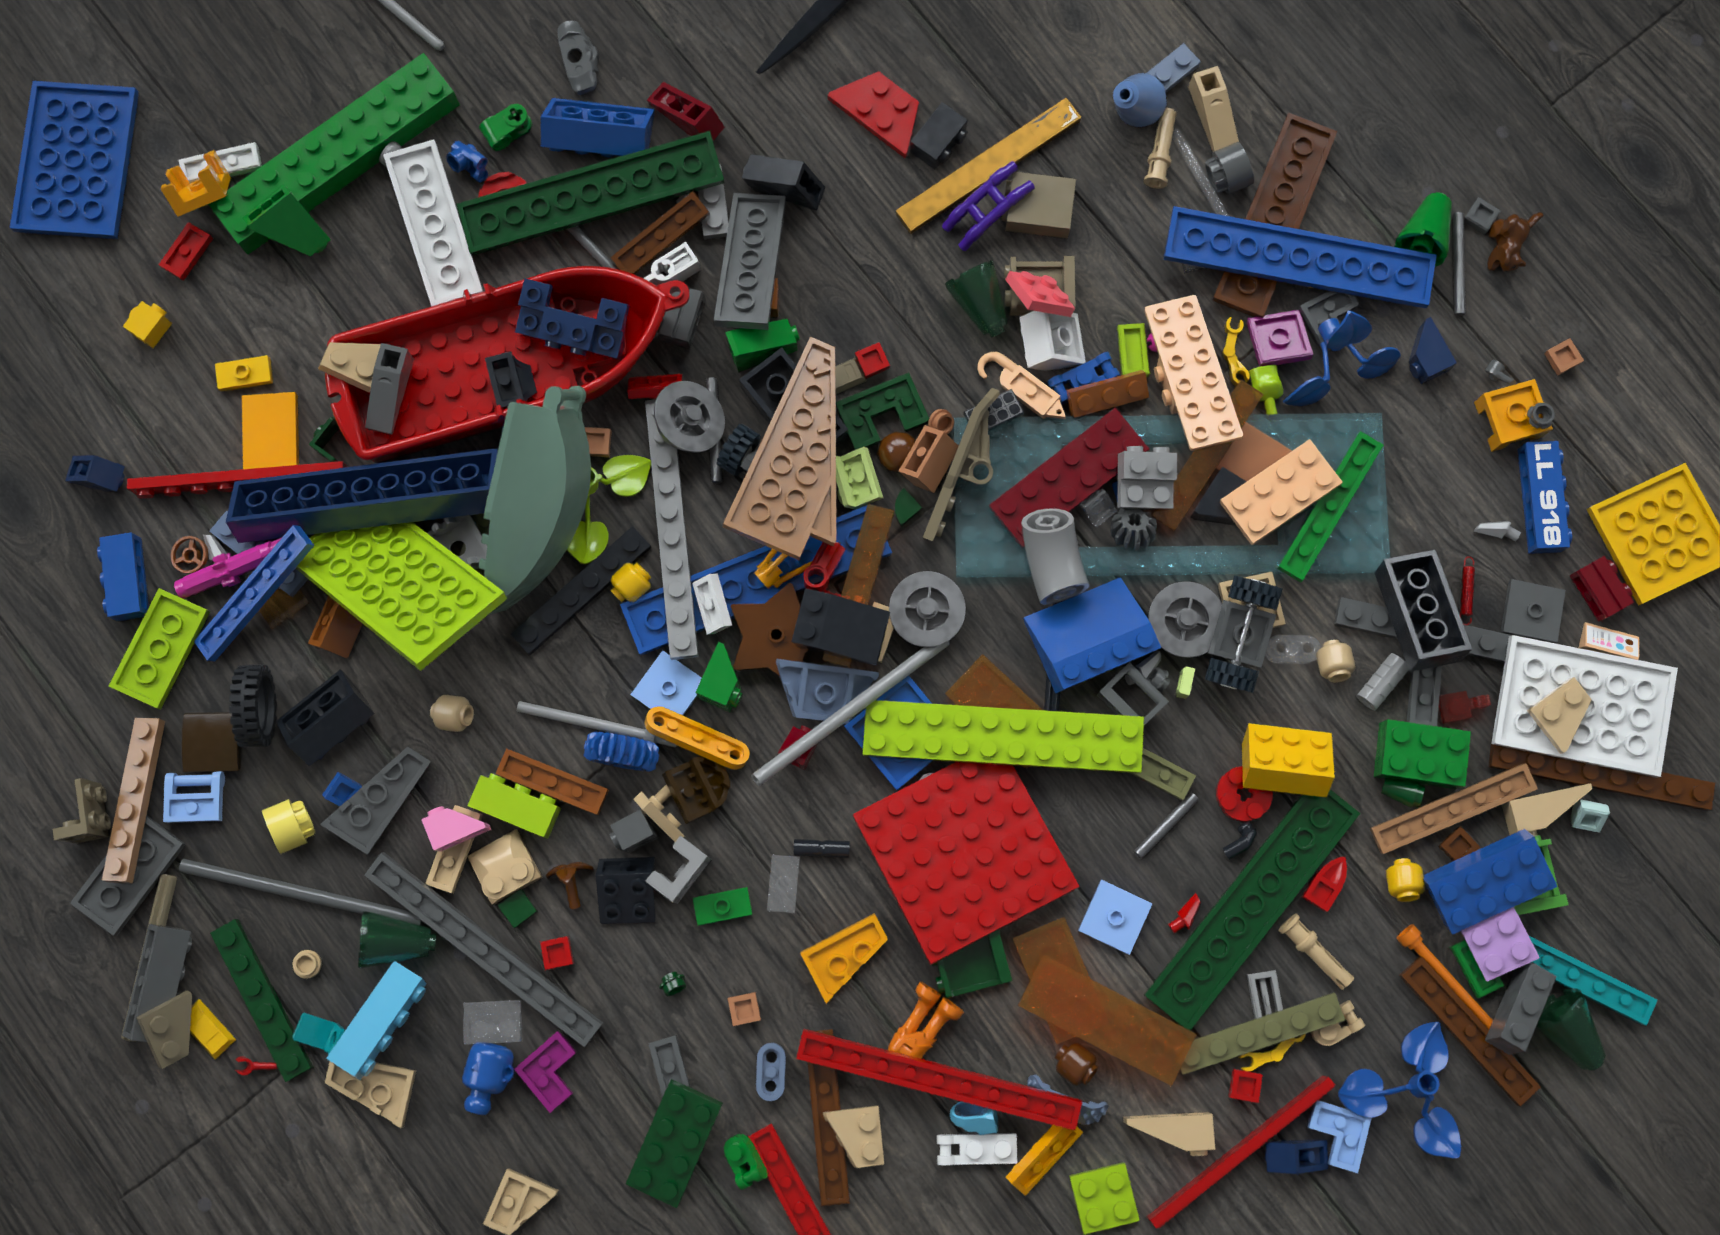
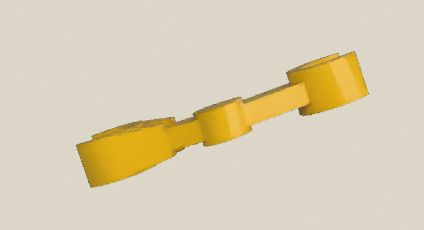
M1230 317L1224 326L1227 338L1222 356L1229 365L1231 382L1237 387L1239 381L1236 378V374H1242L1246 383L1249 380L1250 374L1241 362L1238 361L1235 354L1237 335L1242 331L1244 323L1241 319L1238 329H1232L1230 327Z
M1306 1034L1279 1042L1275 1048L1267 1052H1249L1238 1056V1058L1249 1056L1252 1059L1249 1067H1242L1241 1069L1252 1071L1264 1063L1281 1061L1283 1055L1292 1044L1302 1041Z

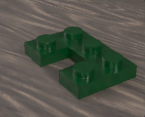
M910 373L835 402L841 420L848 428L849 438L854 450L862 447L869 448L881 442L872 418L895 409L905 433L926 425L929 421V416Z

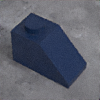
M1431 317L1426 319L1419 327L1409 358L1411 374L1414 378L1419 379L1421 385L1450 371L1457 364Z
M95 455L73 456L65 481L105 492H117V489L121 487L124 481L123 471L125 466Z
M1280 1140L1266 1142L1265 1160L1267 1162V1172L1300 1174L1329 1169L1327 1164V1140Z

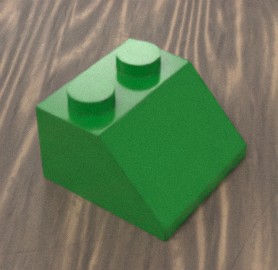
M718 642L695 693L700 700L730 713L732 707H738L743 693H741V686L724 644Z

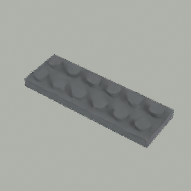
M733 193L714 315L715 327L768 330L786 196Z

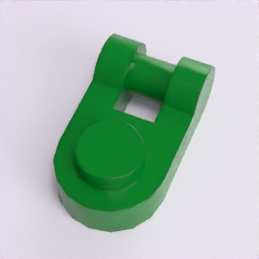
M736 1134L726 1141L724 1153L735 1174L736 1185L741 1190L750 1187L753 1181L760 1182L767 1178V1169L749 1137L744 1134ZM746 1162H748V1164H749V1166H750V1170H749V1171L747 1170V1168H746V1166H745V1164H744V1163H746Z

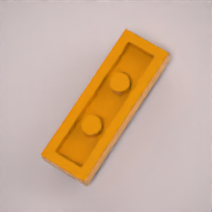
M1052 1125L1021 1161L1013 1167L1006 1176L1007 1180L1026 1196L1083 1132L1077 1126L1075 1131Z

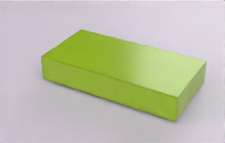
M1145 324L1118 325L1117 334L1121 374L1124 375L1143 370L1146 372V377H1148L1150 373Z

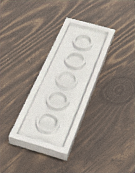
M435 140L383 154L431 306L463 298V292L468 289L471 295L483 292L473 257L469 253L459 213Z

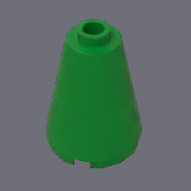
M1440 192L1427 195L1397 236L1395 247L1437 255L1435 267L1441 265L1449 253L1452 210L1450 198Z

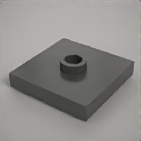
M1514 579L1509 580L1500 633L1558 643L1566 590Z

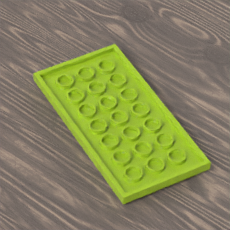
M413 522L314 534L309 539L315 546L296 567L300 573L420 671L507 599L504 591Z

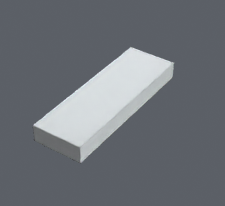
M255 142L216 151L230 177L254 172L262 166L258 145ZM204 154L179 160L180 168L190 183L199 180L198 172L208 166L203 157Z

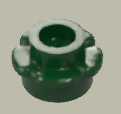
M677 972L665 975L662 978L663 983L659 986L660 990H664L666 996L680 993L686 988L684 982L685 975H678Z

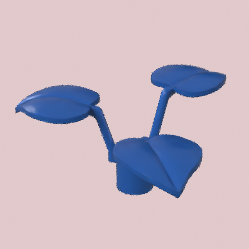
M1352 311L1347 312L1341 323L1336 318L1328 319L1318 327V331L1324 340L1320 344L1323 351L1324 377L1317 376L1309 379L1284 399L1283 402L1287 405L1306 406L1321 400L1330 391L1331 386L1327 383L1330 380L1328 348L1332 351H1338L1345 346L1348 347L1363 364L1357 370V373L1365 379L1375 378L1389 371L1400 359L1401 353L1397 348L1386 347L1374 352L1368 359H1365L1352 344L1363 341L1371 333L1372 326L1369 321Z
M1426 1023L1409 1032L1401 1045L1402 1058L1406 1063L1415 1065L1416 1072L1419 1073L1411 1077L1408 1084L1383 1090V1080L1377 1073L1369 1069H1360L1352 1072L1338 1091L1339 1098L1349 1111L1364 1118H1374L1386 1111L1387 1101L1384 1097L1386 1095L1409 1090L1417 1098H1426L1421 1112L1424 1118L1419 1119L1414 1125L1415 1141L1424 1152L1430 1155L1456 1159L1460 1157L1461 1140L1454 1118L1447 1110L1441 1107L1433 1108L1428 1113L1430 1102L1434 1100L1432 1094H1435L1439 1089V1080L1433 1073L1441 1071L1447 1065L1448 1048L1440 1023Z

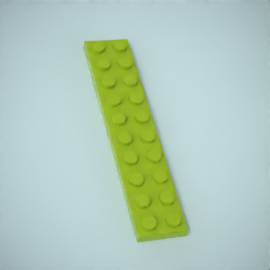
M875 700L866 707L863 756L1141 773L1144 717Z

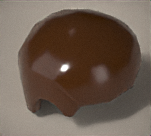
M893 432L885 436L881 440L877 452L880 463L887 470L899 473L900 467L916 440L908 433Z

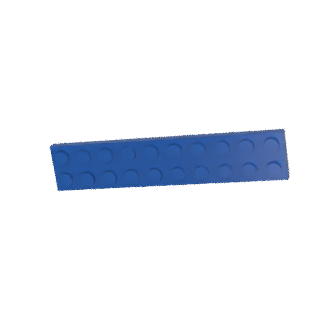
M1174 206L1171 213L1163 260L1426 309L1430 302L1437 255Z
M872 503L836 517V542L846 548V551L830 579L892 555L891 548ZM810 536L800 560L787 556L778 565L783 572L779 577L813 561L822 541ZM764 546L692 575L691 585L696 633L705 630L693 582L708 574L718 573L730 619H733L735 616L731 609L732 604H765L788 583L793 584L795 593L805 590L804 572L783 582L778 588L772 585L768 589L754 574L758 569L757 566L772 549ZM778 551L772 558V561L774 562L782 553ZM817 574L809 578V582L812 584H819L823 581V577ZM663 587L642 595L635 602L627 601L620 604L640 656L669 645Z

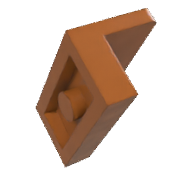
M328 595L308 644L348 658L363 623Z

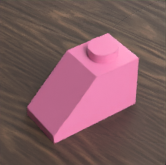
M443 806L430 810L428 817L421 819L433 850L442 852L491 830L489 824L449 808L444 809Z

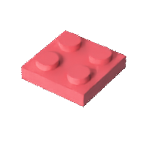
M1009 271L1005 280L1028 310L1067 317L1072 316L1075 307L1069 301L1068 295L1057 286V281L1047 275L1042 277L1035 276L1026 271L1021 273Z

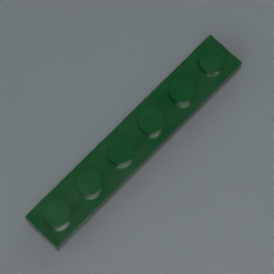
M234 919L212 931L210 934L284 1081L288 1082L313 1068L301 1042L295 1041L292 1038L295 1030L239 920Z

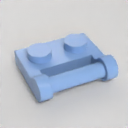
M213 772L210 775L166 773L164 780L163 822L222 821L224 772ZM211 785V793L176 794L178 786Z

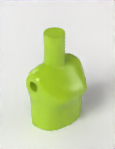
M1277 365L1251 369L1249 373L1252 383V398L1255 401H1264L1267 417L1277 415L1275 399L1283 395V387L1278 375Z

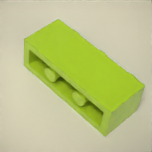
M490 773L489 778L480 776L467 806L544 838H549L561 811L560 807L555 806V799L543 794L538 799L529 795L531 789L519 784H515L514 788L504 785L506 779Z

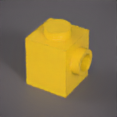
M141 301L138 306L131 310L129 318L123 327L133 336L154 348L172 323L165 317L167 312L154 303L150 307Z

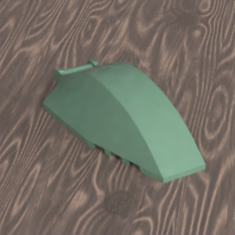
M558 386L549 387L545 393L542 407L517 402H510L508 405L484 511V518L490 520L489 534H483L481 543L487 545L486 559L481 558L479 560V568L485 570L484 577L504 591L507 599L490 614L509 609L535 589L560 561L579 526L587 502L591 475L589 443L581 412L582 404L586 398V391L581 386H572L569 389H562Z

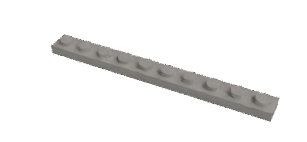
M655 399L645 401L670 659L679 660L699 657L678 449L667 444L658 432L654 418Z

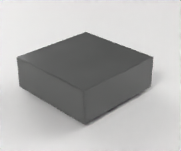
M1478 197L1464 217V222L1485 235L1501 210Z

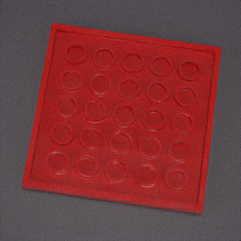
M955 762L852 815L930 965L1080 887L1013 765Z

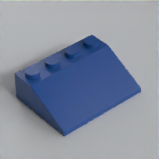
M1121 577L1023 618L1055 693L1162 648L1150 621Z

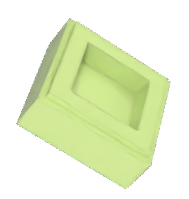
M1185 667L1180 671L1176 697L1186 699L1190 695L1195 668Z

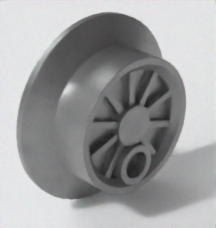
M678 381L666 386L656 398L654 405L656 426L662 439L670 446L686 452L697 453L712 448L721 439L725 428L724 412L717 398L707 388L690 381Z
M932 571L917 572L903 579L894 589L889 603L890 620L896 632L907 642L921 647L938 646L952 639L960 630L965 618V600L959 587L947 576Z
M1178 582L1165 587L1157 594L1150 606L1148 620L1154 629L1161 647L1165 651L1179 657H1196L1207 653L1210 649L1222 603L1210 589L1201 584Z

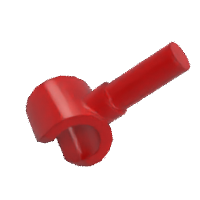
M245 1056L236 1058L238 1062H247V1067L244 1070H235L240 1075H248L252 1070H277L275 1062H252Z

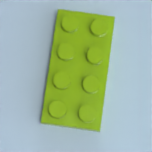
M158 588L109 687L161 710L195 643V639L198 637L211 611Z

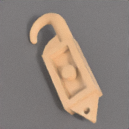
M989 352L980 358L977 370L983 379L987 378L984 366L986 363L994 361L1004 368L1000 376V384L1004 390L1012 389L1020 402L1043 419L1045 417L1066 419L1060 403L1061 396L1022 366H1018L999 352Z

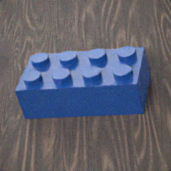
M1522 829L1423 875L1425 886L1437 911L1452 935L1558 887L1535 837L1526 829Z

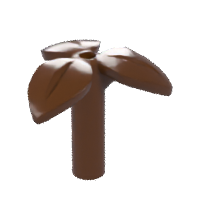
M572 862L569 865H558L546 874L547 879L557 874L559 880L565 884L570 909L581 907L575 874L578 870L582 869L594 871V867L587 863Z

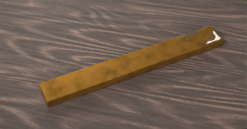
M1067 98L1063 99L897 209L896 215L909 233L912 234L975 192L1001 167L1003 168L1011 161L1016 164L1079 123L1081 116Z

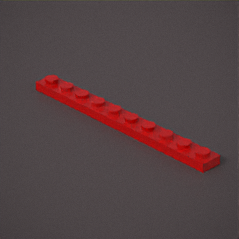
M804 1029L802 1032L796 1059L1075 1131L1082 1105V1100L807 1029Z

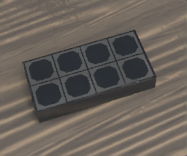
M1012 389L1000 394L988 408V431L1024 414ZM976 406L964 411L963 415L967 422Z

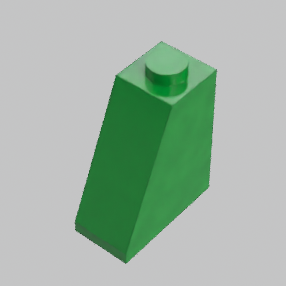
M285 185L243 217L252 231L308 256L323 251L331 240Z
M788 319L769 322L768 330L739 328L725 332L729 350L738 373L761 364L780 348H783L787 354L798 351L797 341H800L796 326L790 327Z

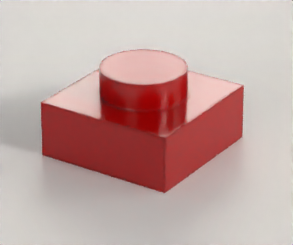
M879 342L855 352V357L865 379L890 369V364Z
M569 936L540 942L545 970L574 964Z
M1232 1069L1228 1097L1259 1103L1263 1074Z

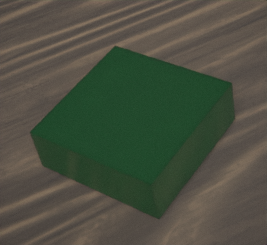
M519 889L498 905L513 928H517L538 912L522 889Z

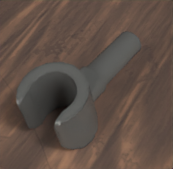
M1492 360L1485 369L1487 373H1490L1489 377L1492 381L1499 379L1510 386L1516 383L1514 379L1503 373L1505 366L1497 360Z

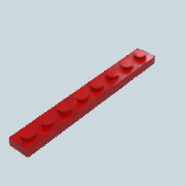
M343 461L130 478L127 479V489L137 495L138 498L144 499L153 498L154 494L163 493L165 496H179L181 492L191 491L193 494H206L208 490L218 489L220 492H232L235 481L346 468L348 466Z

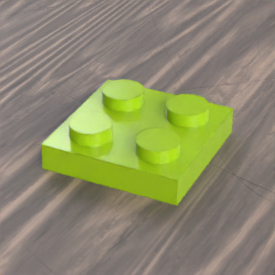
M1124 1162L1069 1175L1083 1234L1140 1221Z

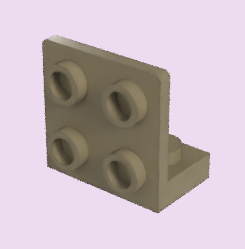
M83 778L75 779L80 820L66 821L62 823L63 827L53 829L54 840L79 844L108 838L111 822L109 815L105 811L104 803L107 801L105 788L98 782Z

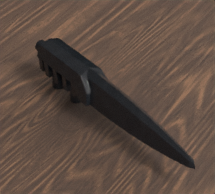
M817 0L779 42L756 73H764L798 48L827 23L849 0Z

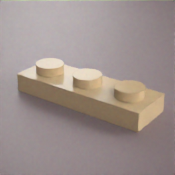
M457 805L453 808L454 811L481 821L483 814ZM474 837L442 852L437 851L425 884L454 894Z

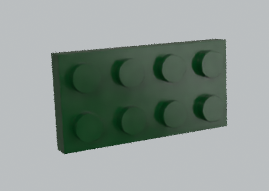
M671 1079L625 1184L677 1208L723 1102Z

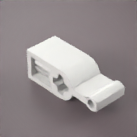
M685 242L657 259L651 267V274L644 279L657 286L673 280L684 281L701 269L698 259ZM664 271L666 274L669 275L664 277V275L660 273Z

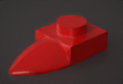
M1344 856L1336 858L1323 866L1314 875L1302 898L1322 911L1328 912L1345 883L1347 874L1346 858Z

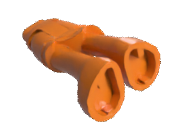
M919 982L915 990L919 998L916 1007L904 1025L899 1027L894 1034L888 1050L922 1059L925 1053L938 1040L934 1039L942 1026L948 1020H958L961 1018L964 1011L952 1001L943 997L924 1030L916 1031L926 1015L942 996L932 987Z

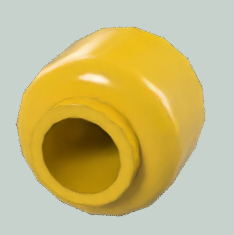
M637 562L634 565L632 563H625L611 577V583L614 586L611 592L621 602L625 599L629 602H635L651 588L649 582L651 576Z
M1410 859L1395 860L1394 865L1386 870L1389 894L1397 898V901L1411 902L1418 900L1420 894L1425 891L1422 867L1416 863H1411Z

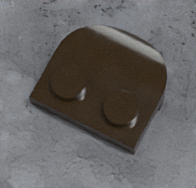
M705 757L692 758L689 762L662 774L685 824L712 813L726 801L730 788L728 773L721 764L714 763L705 759Z

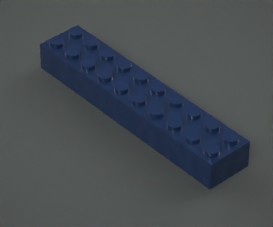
M498 448L235 481L226 524L237 542L245 543L282 538L292 525L300 526L306 535L482 514L486 507Z

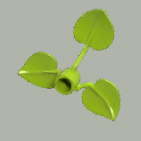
M636 455L613 457L603 466V474L607 479H604L601 474H597L595 469L591 467L590 489L585 506V522L580 521L567 548V551L579 563L588 564L594 561L604 552L608 544L609 535L605 524L602 522L590 523V494L596 492L598 482L605 485L611 484L612 491L619 496H634L646 484L651 468L650 459Z

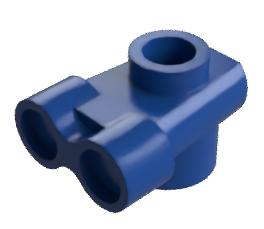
M456 141L452 144L451 152L446 155L451 169L457 173L466 169L470 176L478 182L485 181L488 176V171L485 169L488 159L478 152L472 144L465 145L461 141Z

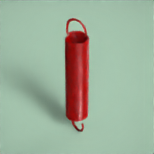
M1470 556L1466 557L1465 560H1464V566H1465V561H1466L1467 558H1471L1472 560H1473V558L1470 557ZM1463 566L1460 617L1461 615H1473L1475 567Z

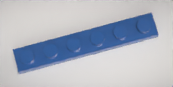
M292 525L195 639V644L207 661H216L315 546L300 526Z

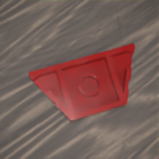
M879 71L829 92L827 97L830 102L902 157H907L915 118L919 108V102Z

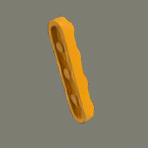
M653 707L648 711L645 718V727L651 734L727 768L740 769L745 766L749 758V749L743 742L667 708ZM654 722H660L662 726H658ZM730 755H735L737 760L731 758Z

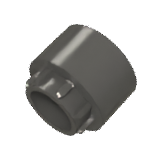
M1240 142L1212 152V158L1205 162L1207 177L1215 192L1221 193L1225 191L1229 195L1254 184L1253 170Z

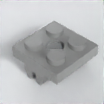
M471 515L444 518L443 523L433 524L432 530L427 533L448 550L451 549V545L454 542H464L466 551L458 557L473 569L479 568V560L481 558L486 559L487 545L481 543L482 534Z

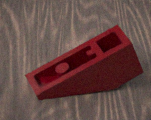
M662 82L647 99V102L689 136L710 131L714 141L725 128L711 106L665 82Z

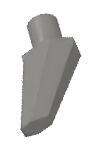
M1510 521L1479 523L1474 529V532L1501 539L1503 536H1506L1514 541L1521 534L1520 531L1510 526Z
M203 535L208 549L209 560H213V557L222 553L227 554L214 535Z
M1157 650L1135 666L1147 680L1161 661L1160 651ZM1125 675L1128 685L1135 683L1128 675Z

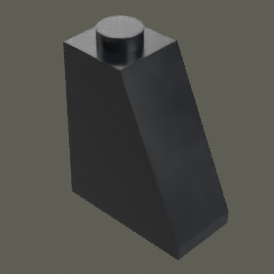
M750 154L747 165L743 170L742 179L753 191L766 195L786 196L787 202L812 210L818 209L826 188L804 161Z
M1222 467L1190 517L1199 521L1237 526L1220 504V500L1247 481Z

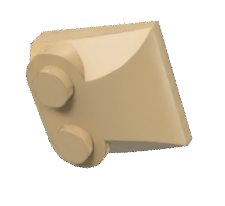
M517 829L467 856L482 885L483 893L488 897L492 905L511 896L519 889H523L543 878Z

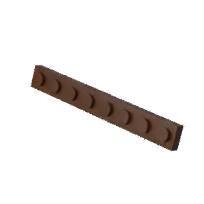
M1491 744L1488 767L1507 771L1526 763L1532 776L1576 785L1591 783L1592 788L1706 811L1712 810L1714 782L1664 772L1661 773V777H1652Z

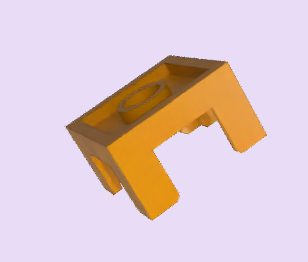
M215 150L204 154L203 157L208 166L198 172L199 180L190 183L180 166H175L166 171L170 184H163L161 191L177 217L226 197L231 177Z
M1535 379L1484 393L1474 402L1478 414L1486 411L1494 434L1488 438L1491 452L1503 449L1512 442L1530 438V441L1542 438L1553 429L1552 425L1542 429L1541 427L1534 428L1529 423L1530 418L1527 416L1529 408L1537 403H1543ZM1539 414L1538 417L1543 418V415Z

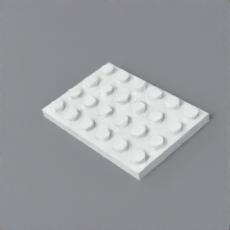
M1511 635L1508 640L1491 744L1652 777H1661L1678 668ZM1575 677L1592 700L1568 750L1560 754L1527 710L1567 680Z

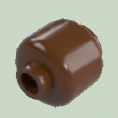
M1073 1043L1069 1047L1063 1045L1055 1056V1059L1058 1061L1056 1072L1074 1086L1081 1085L1082 1083L1087 1085L1098 1070L1096 1056L1079 1043Z

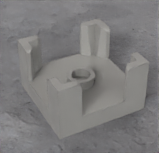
M682 836L677 839L673 848L687 858L689 862L687 865L684 863L674 875L676 878L674 882L657 871H653L646 880L648 884L666 898L677 904L712 860Z

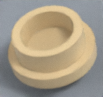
M312 950L299 952L293 960V970L301 978L316 976L322 966L320 956Z

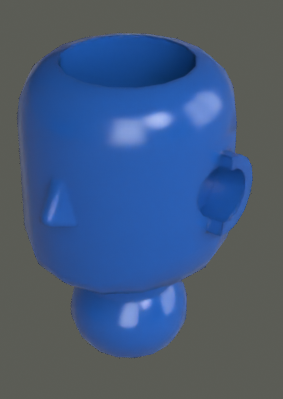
M477 1042L471 1047L462 1076L463 1084L472 1089L464 1103L466 1111L480 1115H487L491 1109V1094L502 1093L514 1074V1068L512 1067L514 1056L510 1049L487 1042Z

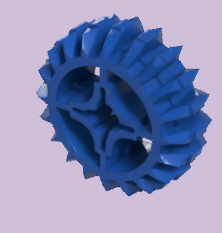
M592 732L588 734L584 745V757L586 759L608 766L649 772L655 770L659 759V747L655 743L626 735Z

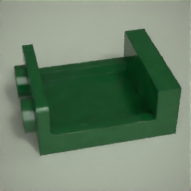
M999 929L932 964V967L938 966L940 977L935 978L939 994L945 993L946 998L1012 981Z

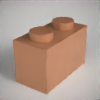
M924 425L899 472L914 486L934 493L954 459L959 445L944 431Z

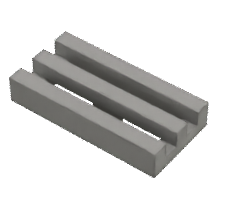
M1276 970L1246 975L1254 1018L1262 1016L1255 979L1259 980L1265 1015L1272 1013L1265 981L1267 977L1270 978L1276 1011L1283 1009Z

